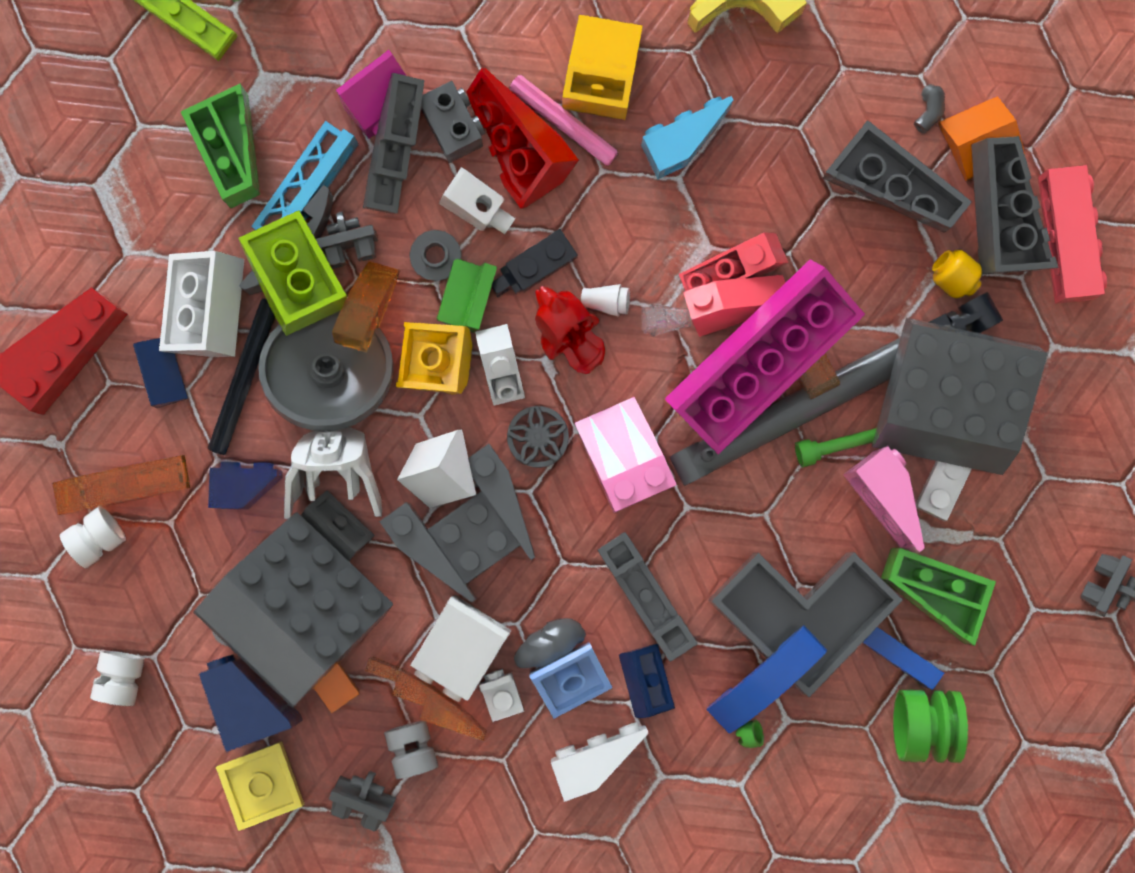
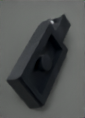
M558 229L505 263L506 265L500 269L503 275L493 281L491 289L498 298L513 289L515 294L521 291L524 293L578 258V255L562 230Z

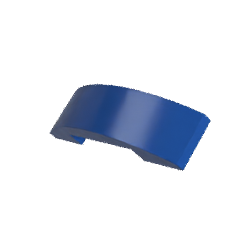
M803 625L785 640L774 654L734 688L730 687L710 704L706 710L729 734L788 690L827 652V649Z

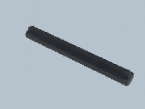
M262 298L260 300L208 445V450L220 455L227 453L259 364L262 348L275 319L267 299Z

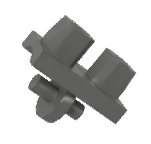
M343 211L336 213L337 223L326 225L329 236L316 239L332 269L347 265L343 252L345 249L355 247L359 261L376 258L375 242L378 241V237L373 225L360 227L358 217L346 220Z
M1101 555L1094 571L1110 578L1106 589L1088 581L1081 594L1083 601L1096 608V614L1105 617L1116 594L1120 595L1116 604L1120 609L1126 610L1130 600L1135 602V577L1130 576L1126 586L1121 585L1131 566L1132 559L1124 555L1121 560L1113 556Z
M369 771L366 779L353 775L352 779L340 776L329 797V800L333 801L331 814L341 819H348L352 809L364 813L360 823L364 828L377 831L382 821L386 822L396 797L383 793L385 787L373 783L376 776L375 772Z

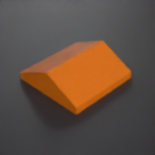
M998 96L938 123L965 181L974 178L973 143L987 138L1019 136L1024 151L1017 121Z

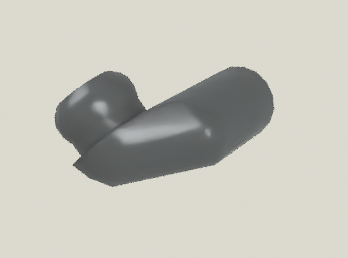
M933 84L923 88L921 95L923 100L927 102V109L914 122L915 128L922 134H926L945 113V92L940 86Z

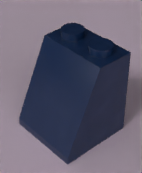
M234 654L206 663L209 670L198 673L226 752L288 730L303 721L301 714L294 707L292 708L242 659L235 660Z

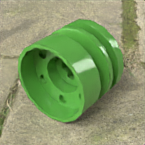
M899 690L897 692L894 702L893 732L896 753L900 761L925 762L931 749L932 756L936 762H944L948 759L951 763H961L967 749L968 721L964 698L959 691H947L944 694L943 691L935 690L931 695L930 702L923 690Z

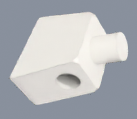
M462 167L439 202L441 206L481 231H484L487 225L490 224L505 235L515 220L513 216L500 208L505 199ZM476 203H483L487 207V211H479Z

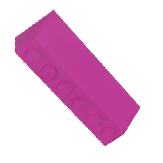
M810 259L682 381L665 400L719 455L866 314L825 267Z

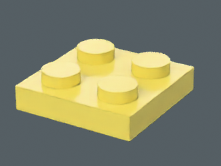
M282 741L216 767L238 831L305 805Z

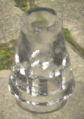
M650 304L649 307L642 308V330L644 334H651L654 337L681 328H690L691 316L688 308Z

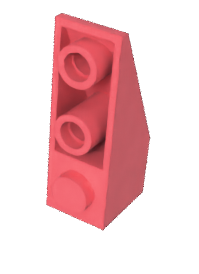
M764 232L680 273L679 277L685 291L713 281L760 277L787 264L788 260L777 234Z

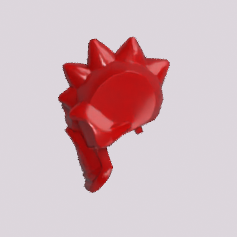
M540 286L535 291L539 306L535 321L542 333L540 338L541 346L548 359L554 360L557 356L564 354L571 368L579 373L590 374L591 371L602 364L605 356L603 339L596 336L591 330L599 324V319L594 314L588 312L580 300L571 292L560 291L557 293L548 287Z

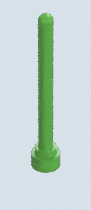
M877 428L817 443V441L811 442L809 439L795 442L798 462L804 468L815 465L816 461L821 460L823 455L873 443Z

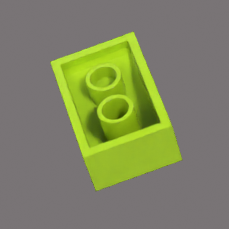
M300 210L238 238L268 304L286 336L346 307L347 295Z

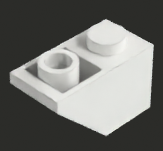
M505 324L476 331L477 343L493 406L525 398L508 325Z

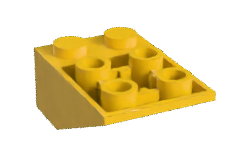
M579 15L562 96V107L564 109L626 120L642 32L641 25Z

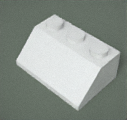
M218 251L169 254L159 351L206 357H235L242 290L239 285L243 280L245 259Z

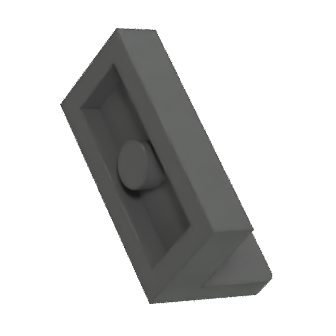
M325 491L309 504L301 514L349 562L375 536L328 491Z

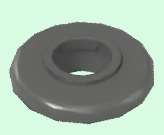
M440 230L424 232L416 238L410 250L412 267L418 275L427 280L439 281L447 279L453 261L455 259L461 260V250L456 239L447 232ZM435 246L441 247L445 252L444 259L436 264L428 262L426 259L428 249Z

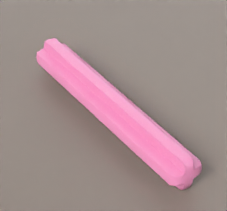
M518 75L512 81L510 90L595 158L606 166L614 161L618 153L617 150L522 75Z

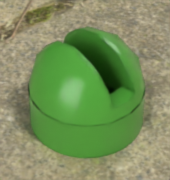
M758 720L748 721L736 731V736L741 737L738 743L745 748L761 747L764 743L763 729Z

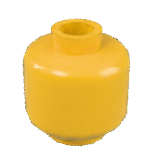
M963 250L945 251L932 266V271H934L933 282L950 297L961 298L965 295L971 296L981 286L982 267Z

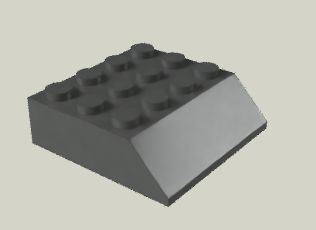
M906 318L872 446L879 449L888 446L890 450L896 449L902 454L1003 475L1021 450L1048 352L1036 345Z
M296 512L229 571L193 613L293 708L385 617L393 603Z

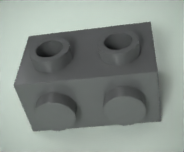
M453 81L424 94L421 103V111L448 163L483 147L481 136L485 134L477 116L471 118L467 107L471 106L465 91L463 88L457 90Z

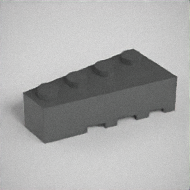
M868 120L822 178L944 233L952 228L972 203L971 200Z
M1020 137L987 138L973 143L972 160L979 264L982 267V275L1059 268L1056 257H1052L1048 241H1050L1047 228H1043L1038 209L1041 207L1038 197L1034 196L1030 185L1031 174Z

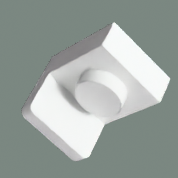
M503 669L484 675L485 681L479 684V688L483 693L492 722L524 712L512 672L504 675Z

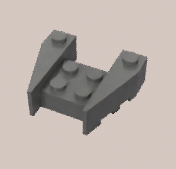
M487 444L468 458L472 478L481 489V492L429 529L411 503L408 502L379 521L400 551L471 603L478 598L468 583L519 546L523 548L530 560L535 558L510 473L490 444Z

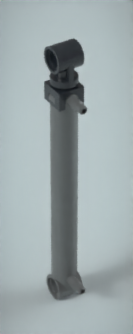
M986 292L958 307L961 312L959 315L951 311L929 323L981 333L1004 320L989 293ZM900 338L772 403L719 455L704 440H701L670 456L669 458L683 485L686 486L890 380Z

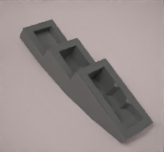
M397 73L391 74L368 173L363 204L365 209L390 214L398 213L402 181L407 179L411 147L416 144L425 80Z

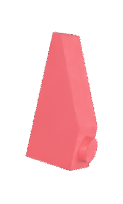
M783 275L721 280L683 292L692 322L698 336L701 337L745 322L786 282Z

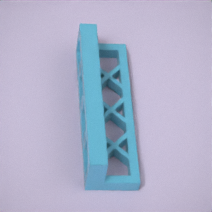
M325 121L251 227L255 230L263 227L270 215L282 213L281 218L298 210H300L306 221L308 217L303 211L304 207L323 185L329 188L359 145L355 136L344 128L340 131ZM329 132L336 137V140L327 153L323 154L321 142ZM317 149L318 155H313ZM320 161L311 176L304 180L302 171L304 166L309 162ZM299 175L300 181L294 182L297 176ZM301 187L292 203L286 206L284 195L288 189ZM280 202L281 207H280V208H276V206H277L278 203Z

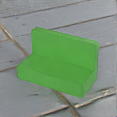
M455 259L440 304L437 321L448 325L466 326L470 329V332L479 330L497 267L487 263L478 266Z

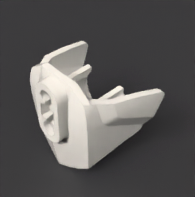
M347 427L334 431H312L303 435L292 451L291 467L285 477L284 519L291 517L293 505L302 494L305 475L309 500L315 501V487L320 485V472L335 470L347 481L348 500H353L360 492V476L364 481L375 516H382V499L372 474L364 433Z

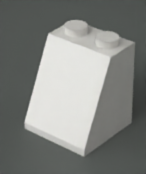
M456 595L452 596L410 666L417 669L414 675L426 683L431 684L434 680L445 688L442 692L457 702H460L462 698L468 701L511 632V629Z

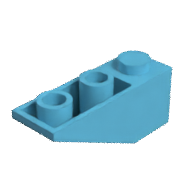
M732 96L723 100L721 97L711 99L703 105L704 109L695 113L692 110L685 111L674 118L675 122L667 126L657 124L645 132L646 135L642 137L641 147L657 180L689 164L730 110L733 103Z

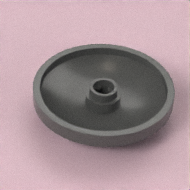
M344 308L288 336L285 335L279 324L269 335L262 348L258 369L259 379L265 397L271 407L288 422L314 431L340 430L363 421L382 404L390 390L393 379L392 353L385 335L374 322L356 311Z

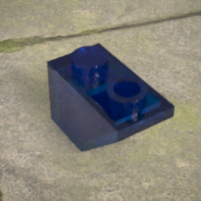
M220 462V468H210L208 508L249 510L283 478V471L273 469L274 463L254 462L253 468H240V462Z

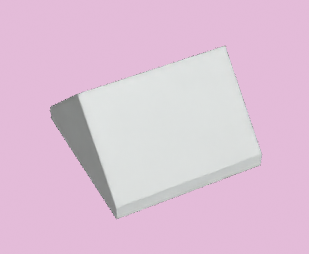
M462 429L417 443L397 479L429 508L476 495Z

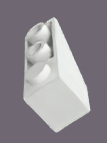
M637 722L619 728L620 734L609 738H607L606 734L597 735L587 740V746L575 749L574 745H570L555 751L556 757L551 758V765L564 802L596 791L647 736L648 730L646 726L639 727Z

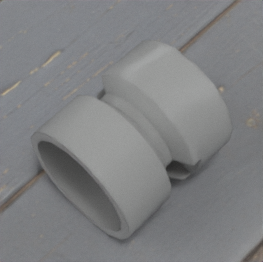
M426 720L409 723L384 732L388 750L395 753V757L391 762L396 779L412 777L438 767L434 748L427 745L431 736ZM416 742L417 748L405 751L404 744Z

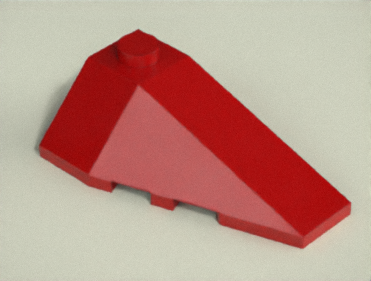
M481 68L466 93L475 116L479 118L492 145L488 147L491 156L497 157L503 173L499 176L503 186L520 209H524L561 185L579 159L553 128L486 68Z

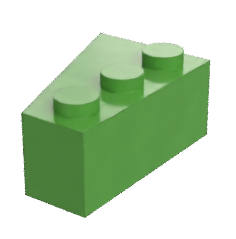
M241 83L180 111L222 200L230 208H233L259 196L260 189L249 95Z
M891 548L881 579L962 643L975 646L996 581L902 548Z

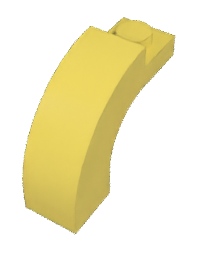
M697 0L690 7L691 12L688 25L696 33L722 12L735 7H744L762 15L775 32L778 33L802 15L807 2L805 0Z

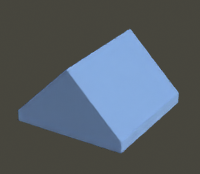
M590 642L572 650L566 656L547 666L531 671L529 675L553 718L613 688Z

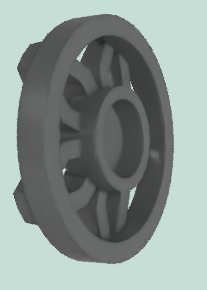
M532 406L520 411L512 419L507 432V441L513 456L519 462L529 467L542 468L554 464L563 456L568 446L569 432L564 419L556 411L544 406ZM534 412H537L540 422L536 424L532 422ZM542 412L550 414L557 421H551L544 425L545 419ZM529 414L527 420L529 427L516 425L523 416ZM561 425V428L555 433H550L549 428L551 426ZM524 430L526 431L525 437H520L514 434L513 431ZM563 432V444L559 450L556 442L551 439L557 438ZM513 439L519 442H526L522 446L521 454L516 451ZM548 445L553 447L556 453L555 456L545 450ZM528 447L534 449V452L525 459L526 449ZM539 450H541L542 455L549 458V460L544 462H532L538 455Z

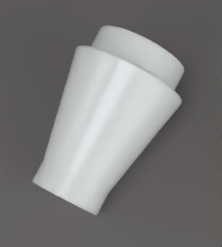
M622 284L583 288L581 303L585 308L619 317L620 314H628L630 289L623 288Z

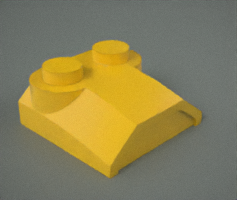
M404 322L405 331L396 387L444 392L450 395L462 394L469 379L473 347L470 329L466 326Z

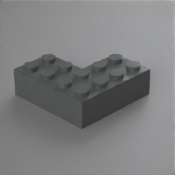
M846 552L804 597L759 553H753L708 601L767 659L778 650V647L804 625L827 649V652L819 661L793 684L803 695L810 697L903 599L855 552Z

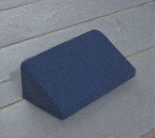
M160 338L134 343L133 347L151 406L160 408L189 399L176 354L159 351Z
M658 644L619 654L636 718H648L675 709Z

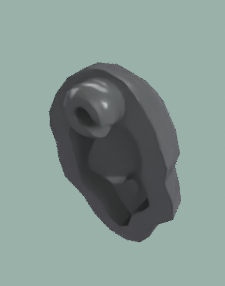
M561 618L547 622L542 629L527 637L526 641L515 652L514 661L519 668H542L566 656L573 650L576 644L583 642L586 632L582 625L574 619Z

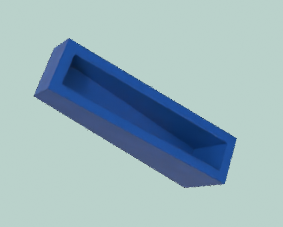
M878 627L862 642L927 689L933 690L944 675V672Z

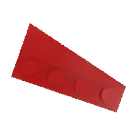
M92 287L0 354V387L29 411L44 415L128 314L104 294Z

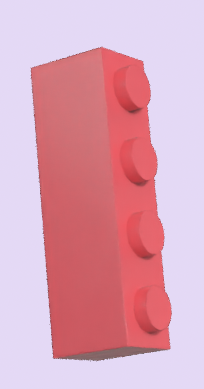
M1087 165L1048 169L1038 177L1044 227L1047 228L1050 237L1048 244L1052 257H1056L1059 267L1050 269L1055 304L1094 300L1105 294L1107 277L1106 273L1101 269L1100 262L1103 247L1101 240L1097 239L1096 233L1098 212L1092 204L1093 178L1091 175H1088Z

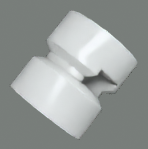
M98 506L84 516V525L77 523L60 534L61 542L67 552L83 568H88L97 562L103 555L102 549L112 551L126 541L125 534L120 525L102 506Z
M100 651L97 671L101 675L94 679L90 698L113 705H135L138 685L134 681L141 677L145 658L118 651Z

